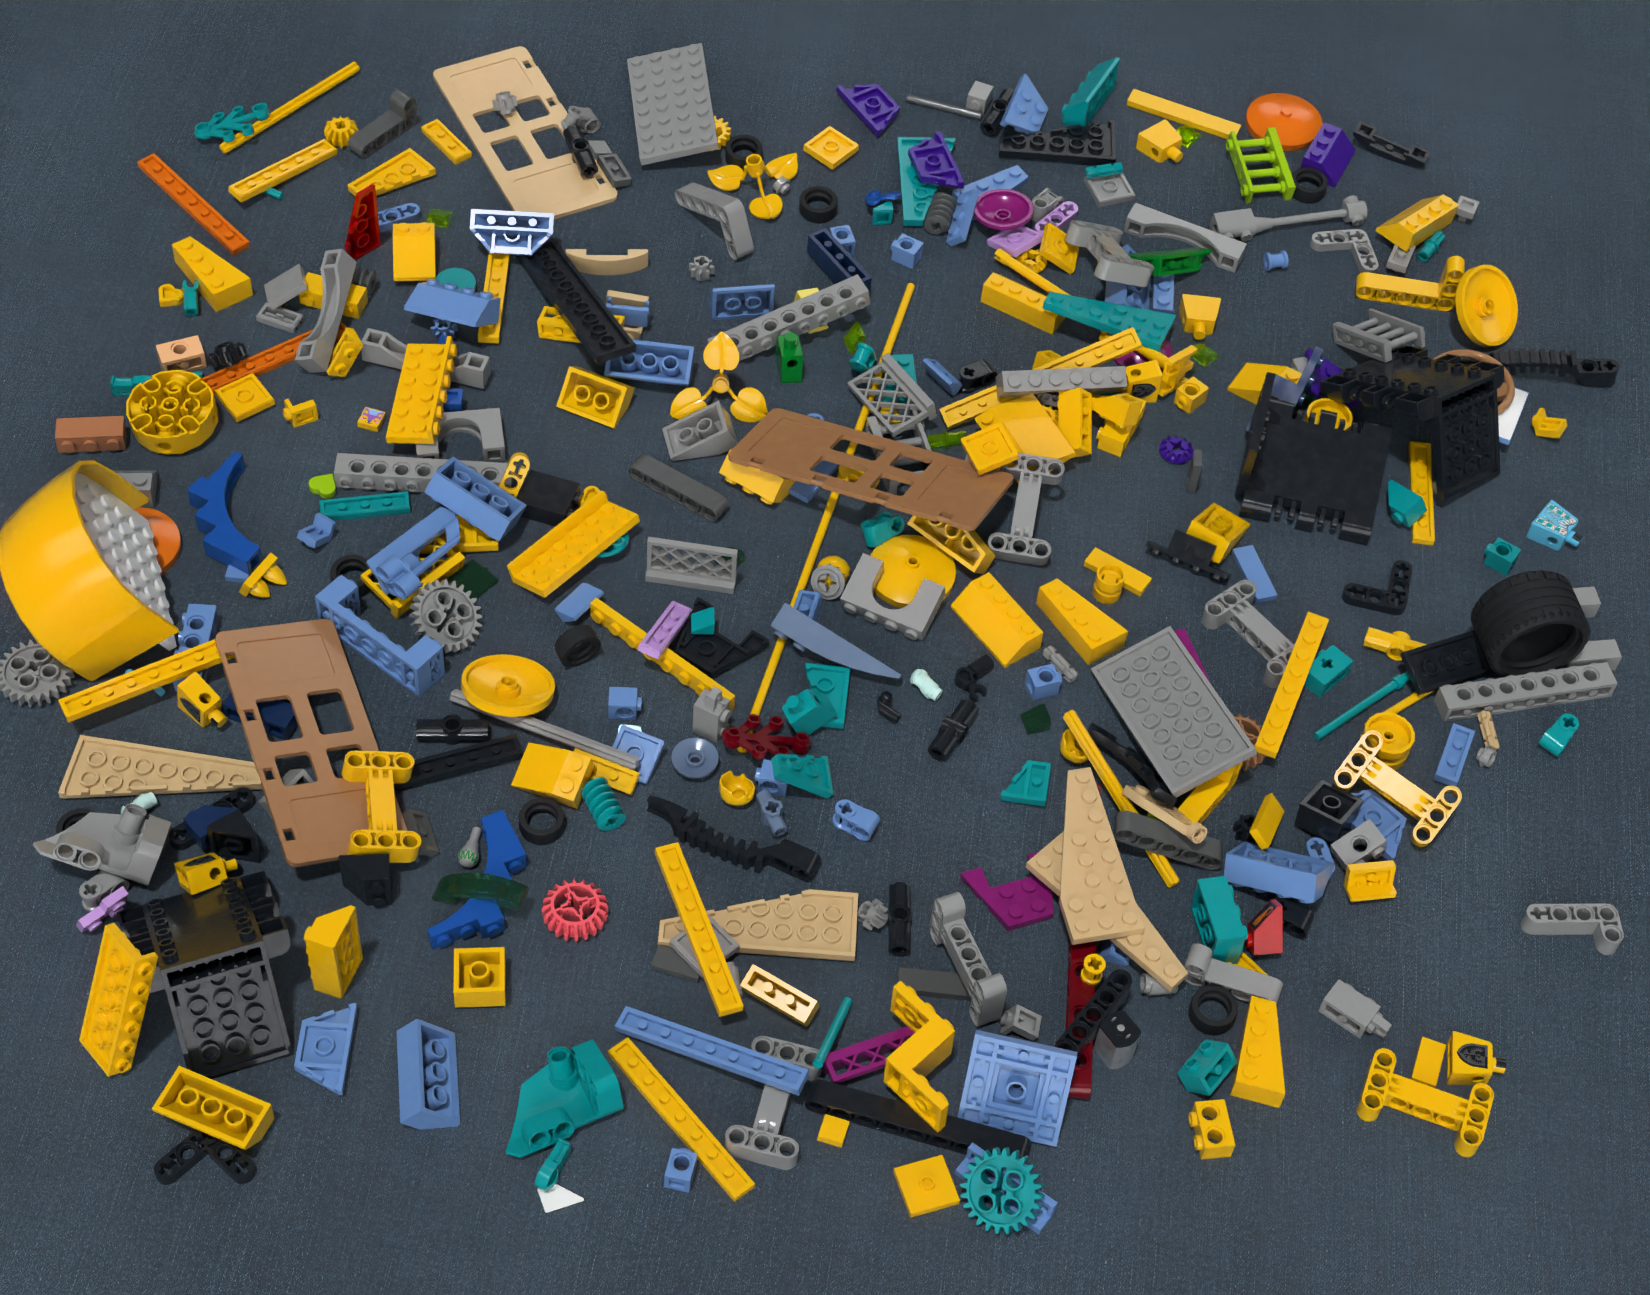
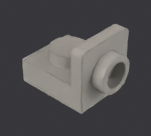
M1016 1004L1002 1014L1000 1033L1007 1035L1013 1031L1034 1041L1039 1036L1042 1016Z

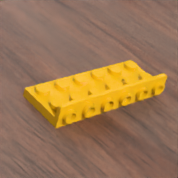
M447 336L446 344H407L386 433L387 443L435 444L436 435L440 434L439 421L444 416L443 403L447 402L446 389L450 388L451 384L450 372L454 371L453 358L457 356V344L453 343L452 336Z
M601 490L507 565L513 583L546 598L639 523L638 514L609 502L606 492Z
M115 923L105 925L79 1038V1041L108 1077L124 1073L132 1067L158 955L155 952L141 955L140 951L133 946L126 934Z

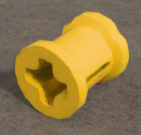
M1090 954L1084 959V968L1081 970L1080 977L1088 985H1097L1103 977L1102 972L1105 970L1106 962L1102 956Z

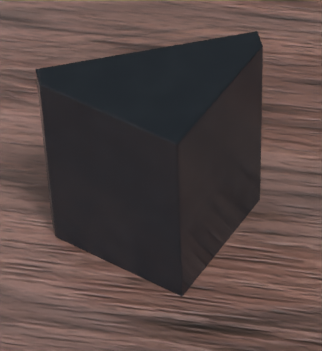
M240 809L207 826L212 853L225 858L233 855L237 860L261 862L256 832Z

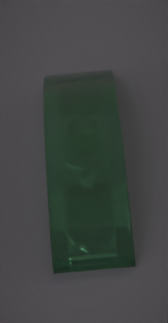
M456 873L440 879L432 899L434 901L454 903L457 897L494 900L498 907L521 909L529 888L524 884L500 876L483 873Z

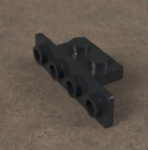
M1178 529L1175 530L1168 548L1152 541H1147L1146 546L1150 547L1149 551L1162 556L1165 553L1171 556V561L1182 564L1183 561L1191 564V569L1201 573L1203 570L1211 572L1210 576L1220 581H1223L1224 578H1230V573L1210 566L1217 545Z

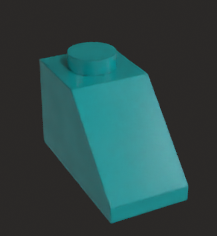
M1393 480L1388 482L1391 517L1396 523H1402L1410 528L1427 511L1423 498Z

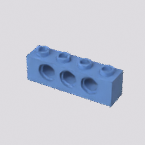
M188 604L187 613L184 612L182 615L183 631H179L178 634L179 650L175 649L174 655L215 639L219 622L216 605ZM209 668L197 672L205 682ZM188 676L173 682L175 692H177V685L181 683L183 680H185Z

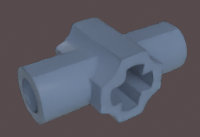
M769 790L760 791L756 795V799L761 808V823L763 826L771 829L774 837H780L787 832V827L782 818L783 805L781 801L773 799Z

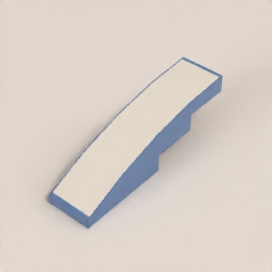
M1515 387V396L1511 405L1498 415L1500 443L1509 445L1529 392Z

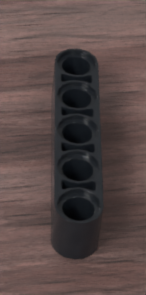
M1124 969L1114 970L1058 1039L1054 1047L1078 1052L1077 1061L1097 1036L1102 1021L1109 1014L1116 1012L1127 998L1132 984L1131 974ZM1074 1035H1079L1082 1039H1078Z

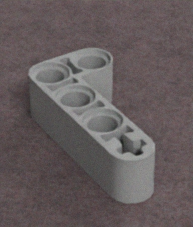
M1606 903L1531 904L1520 921L1522 930L1531 935L1593 934L1597 950L1604 955L1615 953L1624 938L1617 909Z
M1197 943L1191 945L1184 965L1188 972L1185 979L1187 983L1200 988L1210 985L1220 986L1228 990L1236 999L1249 1002L1251 996L1275 1001L1277 1006L1283 988L1281 980L1213 959V952L1209 947Z

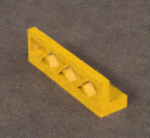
M544 306L537 320L539 338L581 343L556 308ZM548 314L557 315L552 318L547 317ZM613 315L623 327L625 316Z

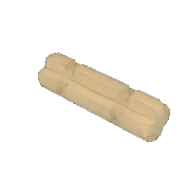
M1482 710L1477 717L1479 723H1482L1480 724L1483 740L1486 741L1484 742L1485 747L1491 746V749L1497 750L1500 745L1498 739H1495L1497 734L1494 723L1491 721L1490 711Z

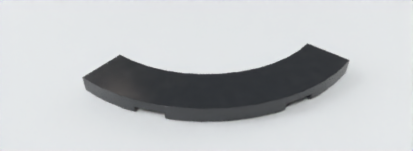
M1091 723L1088 728L1091 738L1127 763L1144 780L1153 797L1173 807L1177 801L1176 796L1171 795L1152 764L1130 746L1125 748L1117 743L1116 736Z

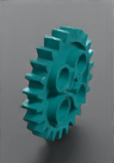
M999 1147L993 1148L992 1154L989 1150L983 1151V1157L980 1155L975 1156L976 1164L972 1162L967 1164L971 1172H964L962 1176L968 1181L960 1184L961 1187L967 1189V1192L961 1194L960 1197L968 1198V1202L963 1207H971L972 1211L969 1214V1218L978 1216L977 1226L985 1222L986 1231L991 1230L994 1226L995 1234L1001 1233L1003 1228L1005 1233L1009 1234L1012 1232V1226L1016 1232L1022 1230L1021 1223L1024 1226L1031 1224L1028 1217L1034 1219L1038 1216L1033 1209H1041L1043 1207L1037 1202V1199L1045 1197L1043 1193L1038 1192V1189L1045 1186V1184L1037 1183L1036 1179L1042 1174L1033 1173L1032 1170L1036 1164H1026L1029 1156L1019 1159V1150L1014 1151L1010 1155V1149L1006 1147L1001 1154ZM1003 1167L1006 1168V1174H1005V1175H1004V1172H1003V1170H1002ZM988 1169L993 1170L996 1178L994 1182L987 1178L986 1173ZM1013 1172L1017 1173L1021 1178L1019 1186L1012 1182ZM1002 1186V1189L1006 1190V1194L1003 1195V1192L999 1191L998 1187ZM985 1195H988L992 1198V1208H989L985 1205ZM1010 1199H1013L1017 1202V1212H1014L1010 1209ZM1000 1205H1001L1002 1214H1000V1213L998 1212Z

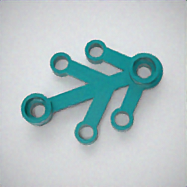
M258 103L252 107L253 112L246 115L243 106L234 107L227 117H225L223 112H218L213 115L209 122H201L195 126V137L202 140L209 139L211 136L222 137L224 142H231L235 139L233 130L242 131L244 136L252 135L254 133L252 124L240 123L257 118L259 121L266 120L270 113L268 105L266 103Z

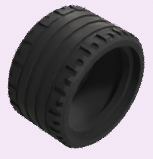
M1550 571L1523 572L1498 582L1479 598L1471 612V623L1489 666L1496 674L1504 677L1523 675L1529 672H1543L1563 667L1580 654L1587 644L1591 633L1589 623L1569 580L1559 573Z

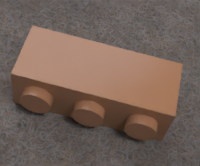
M124 416L56 419L55 441L59 453L126 450L127 428Z

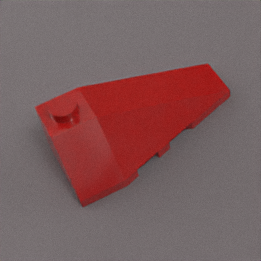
M374 184L356 193L349 220L345 252L355 261L381 246L376 188Z

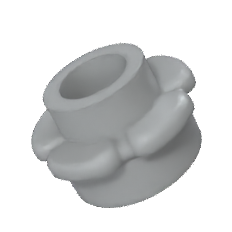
M782 176L774 183L772 188L776 191L777 195L779 193L784 195L790 189V179L787 180Z
M1491 746L1482 747L1477 753L1476 760L1479 761L1481 767L1483 765L1491 767L1495 761L1497 751L1491 749Z

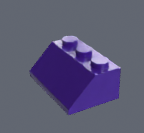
M1324 122L1305 153L1301 168L1311 167L1323 172L1327 177V185L1335 188L1356 150L1341 128Z

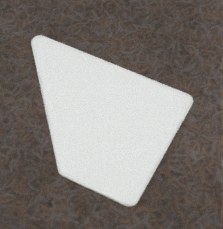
M557 1184L548 1192L537 1188L546 1213L584 1201V1198Z

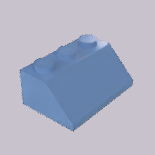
M762 284L709 288L708 303L712 321L755 318L773 311L775 285Z

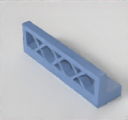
M972 1142L968 1147L965 1159L956 1168L954 1175L967 1182L968 1180L962 1176L964 1172H971L967 1164L971 1162L976 1164L974 1157L977 1155L983 1157L984 1150ZM1003 1167L1002 1170H1003L1004 1175H1005V1174H1006V1168ZM988 1169L986 1173L987 1178L994 1182L996 1178L993 1170ZM1013 1172L1012 1182L1019 1186L1021 1178L1017 1173ZM1002 1186L998 1187V1190L1002 1191L1003 1195L1006 1194V1190H1003ZM1038 1189V1192L1045 1195L1044 1198L1037 1199V1202L1043 1207L1041 1209H1033L1038 1216L1034 1219L1028 1217L1031 1224L1027 1227L1039 1235L1053 1218L1058 1202ZM985 1195V1197H987L989 1200L993 1202L990 1196ZM1010 1199V1209L1014 1212H1017V1202L1013 1199Z

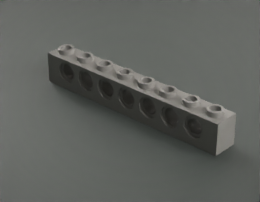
M857 274L727 330L724 333L735 343L739 352V361L776 346L777 336L793 332L799 336L856 310L863 309L870 305L869 291ZM716 336L707 339L708 343L711 340H713Z
M337 453L334 469L335 487L425 492L434 473L448 459ZM459 460L497 486L508 463ZM514 478L506 479L505 485L508 488H513Z
M1595 662L1584 666H1570L1568 668L1550 669L1537 673L1529 672L1523 675H1509L1497 679L1488 678L1483 681H1468L1457 685L1447 684L1439 687L1434 702L1443 722L1477 717L1482 710L1490 711L1491 715L1611 697L1618 683L1608 662Z

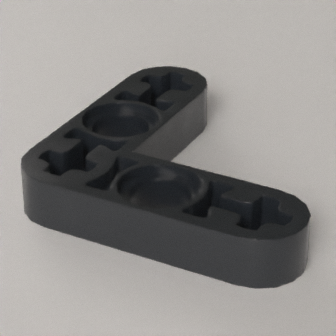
M1404 560L1394 562L1390 572L1387 591L1349 583L1344 587L1342 600L1352 606L1390 615H1401L1408 601L1412 575L1411 564ZM1400 570H1403L1402 577H1398ZM1393 585H1401L1404 590L1398 591ZM1375 596L1380 602H1372L1369 597ZM1395 598H1396V599H1399V600H1398V606H1395V603H1394Z
M195 1130L163 1156L154 1167L156 1179L163 1185H170L176 1182L207 1155L236 1183L246 1184L255 1176L252 1160L239 1147L215 1137L211 1140L208 1138L204 1139L203 1135L206 1133ZM229 1148L233 1153L229 1158L221 1159L218 1157L220 1150ZM185 1149H193L195 1151L194 1156L190 1159L180 1157L181 1152ZM237 1161L238 1165L243 1169L247 1167L248 1172L245 1174L243 1172L238 1173L237 1166L234 1163ZM162 1169H171L172 1173L169 1175L167 1173L163 1174Z

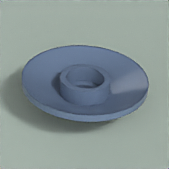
M688 738L679 742L674 747L671 760L675 770L681 775L689 778H702L711 774L716 769L719 755L715 746L709 741L701 738Z

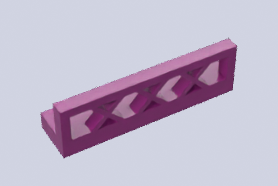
M907 1026L831 1052L822 1066V1071L824 1075L829 1074L832 1083L837 1084L884 1068L887 1057L882 1055L895 1051L914 1032ZM872 1059L869 1065L863 1066L858 1064ZM849 1067L846 1073L836 1075L835 1071Z

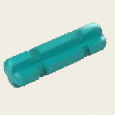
M1121 162L1113 163V165L1109 163L1096 165L1095 168L1094 166L1085 168V175L1088 179L1095 178V176L1103 177L1113 175V173L1114 175L1123 173Z

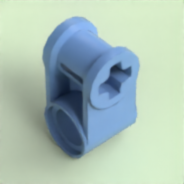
M844 799L836 803L832 822L837 829L843 830L859 840L868 841L878 826L880 817L874 811Z

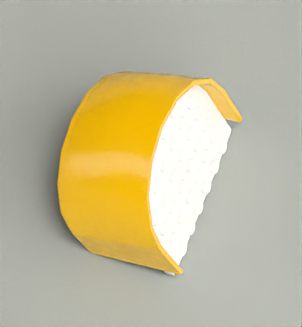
M95 460L78 461L57 475L28 498L4 522L0 530V574L5 590L19 618L38 644L56 660L88 681L98 679L157 644H160L168 651L177 647L174 634L179 632L178 627L174 625L168 608L170 605L164 592L166 588L161 579L160 573L162 570L157 561L156 555H158V552L153 543V532L150 529L149 521L135 511L150 502L149 498L117 473Z

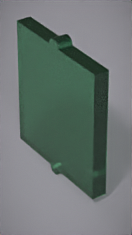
M472 559L447 578L448 585L456 581L457 588L463 584V592L466 593L470 590L469 598L478 599L497 584L499 579L491 574L487 567H482Z

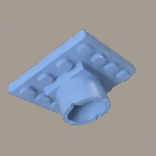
M976 1030L957 1117L1016 1133L1029 1138L1032 1142L1057 1147L1078 1052Z

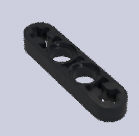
M238 788L210 806L229 808L235 806L244 814L254 805L253 793L248 788ZM242 797V799H247V801L243 802L238 799ZM184 822L174 827L169 833L170 843L176 850H185L196 844L186 832ZM181 836L185 837V839L181 840L180 838L177 839V837Z

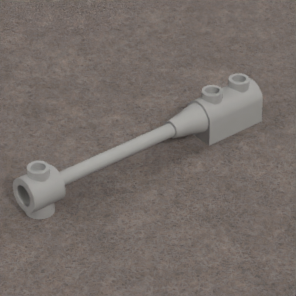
M1352 195L1343 200L1339 210L1280 218L1254 217L1251 208L1213 213L1209 226L1211 231L1233 239L1241 237L1242 241H1249L1255 233L1280 225L1342 217L1344 222H1352L1353 226H1359L1367 218V206L1365 201H1359L1357 196Z

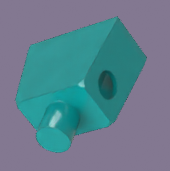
M805 689L797 696H790L786 704L782 706L784 714L796 733L802 732L810 735L838 715L826 695L810 689Z

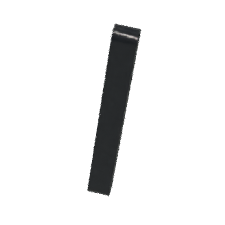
M815 1079L811 1082L805 1101V1107L814 1113L828 1114L850 1121L853 1124L964 1155L967 1154L968 1147L973 1142L984 1151L989 1150L991 1154L993 1148L999 1147L1001 1154L1006 1147H1009L1010 1155L1014 1151L1019 1150V1159L1024 1156H1029L1032 1144L1031 1140L1025 1136L947 1115L945 1127L937 1132L907 1103L820 1079Z

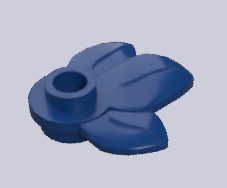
M879 190L869 191L868 195L864 196L867 205H880L883 203V199L897 200V197L902 196V193H880Z

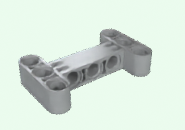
M1079 220L1071 221L1065 241L1075 246L1085 247L1098 261L1094 272L1096 277L1111 282L1147 287L1154 266L1146 261L1132 259L1119 245L1123 231L1106 225Z
M1018 453L1019 459L1013 461L1016 465L1015 467H1008L1007 465L1000 467L1001 471L1012 474L1014 479H1019L1010 534H991L987 546L995 554V559L1043 566L1049 561L1051 546L1045 540L1032 538L1041 483L1049 485L1059 484L1062 481L1065 466L1058 459ZM1035 466L1038 470L1030 471L1027 467ZM1055 469L1059 474L1053 475L1049 470ZM998 542L1003 547L996 549L992 544ZM1020 546L1024 551L1016 552L1014 547ZM1043 550L1046 555L1039 556L1035 551Z
M1241 580L1205 604L1201 623L1207 629H1217L1225 623L1231 626L1268 661L1262 678L1264 684L1270 688H1278L1295 644L1291 643L1252 606L1257 590L1255 583L1250 580Z
M955 892L934 899L929 930L931 938L936 945L944 943L971 998L969 1006L971 1019L974 1025L979 1027L1001 1019L1007 995V986L1000 973L991 974L964 920L966 912L964 899L960 892Z
M767 1036L756 1037L752 1042L751 1050H764L768 1056L809 1069L807 1080L817 1079L822 1073V1068L818 1069L806 1064L814 1061L819 1051L816 1048ZM784 1056H789V1057H791L792 1059H790V1060H785V1059H783L782 1057H784ZM765 1084L753 1128L733 1125L726 1131L725 1149L732 1157L782 1170H789L796 1166L799 1152L798 1143L790 1137L779 1135L791 1093ZM732 1139H739V1140H741L742 1142H741V1143H733L731 1140H732ZM764 1145L767 1148L764 1150H760L756 1146ZM784 1151H788L792 1153V1155L784 1156L781 1153Z

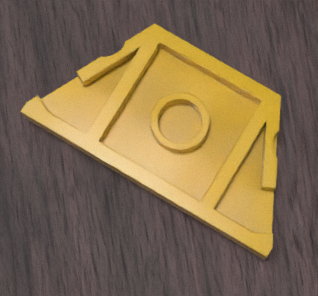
M455 514L459 522L460 542L452 548L455 552L499 551L497 540L488 537L485 532L470 525L467 520ZM444 532L439 537L446 543V532ZM420 550L419 554H432L433 551Z

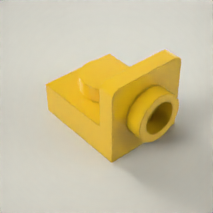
M289 399L284 400L285 408L282 409L286 421L290 420L294 428L318 420L317 406L314 400L292 406Z

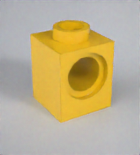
M1193 376L1177 388L1173 403L1190 414L1206 402L1209 387Z

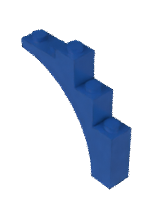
M235 451L216 472L211 474L209 479L201 476L195 483L190 485L187 492L190 505L199 509L195 515L198 530L207 534L203 540L206 555L227 566L231 565L250 576L262 563L263 557L261 547L245 538L236 529L228 516L230 493L238 478L245 471L243 455Z
M503 810L481 818V830L488 849L487 866L482 880L472 897L460 910L445 921L427 929L428 942L432 950L438 947H446L451 942L461 938H469L476 932H479L481 938L484 939L495 937L502 931H505L504 916L498 905H505L516 899L515 884L510 873L521 871L527 867L526 853Z

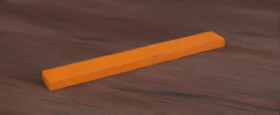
M155 153L137 162L138 167L233 256L251 247L248 239Z
M342 321L340 322L335 342L340 340L346 329ZM313 329L246 358L233 366L203 377L202 381L207 383L215 396V390L251 373L258 377L295 360L299 343Z

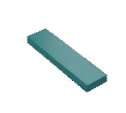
M408 491L319 500L320 513L333 521L411 513Z

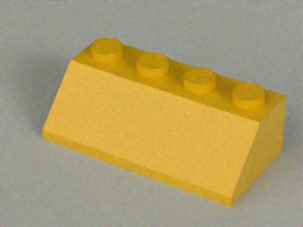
M1444 194L1422 199L1377 227L1375 231L1398 245L1405 252H1408L1415 245L1417 246L1434 235L1435 232L1450 225L1459 204Z
M993 272L983 284L982 303L1053 335L1066 318L1042 308L1047 297L1046 295L1003 275Z
M989 572L971 581L951 604L952 610L1004 668L1039 650L1041 647L1044 632Z
M352 905L317 917L312 927L308 926L304 934V941L307 947L306 953L309 959L308 966L311 970L314 990L339 999L343 998L363 960L356 907Z
M178 1066L152 1107V1111L244 1150L261 1141L274 1120L270 1103L181 1066Z

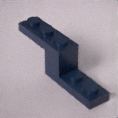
M1315 347L1297 384L1276 374L1270 398L1295 403L1294 410L1297 405L1301 406L1306 397V394H1304L1306 387H1311L1316 376L1313 373L1316 367L1321 368L1325 360V356H1322L1324 349ZM1252 417L1245 429L1246 434H1249Z

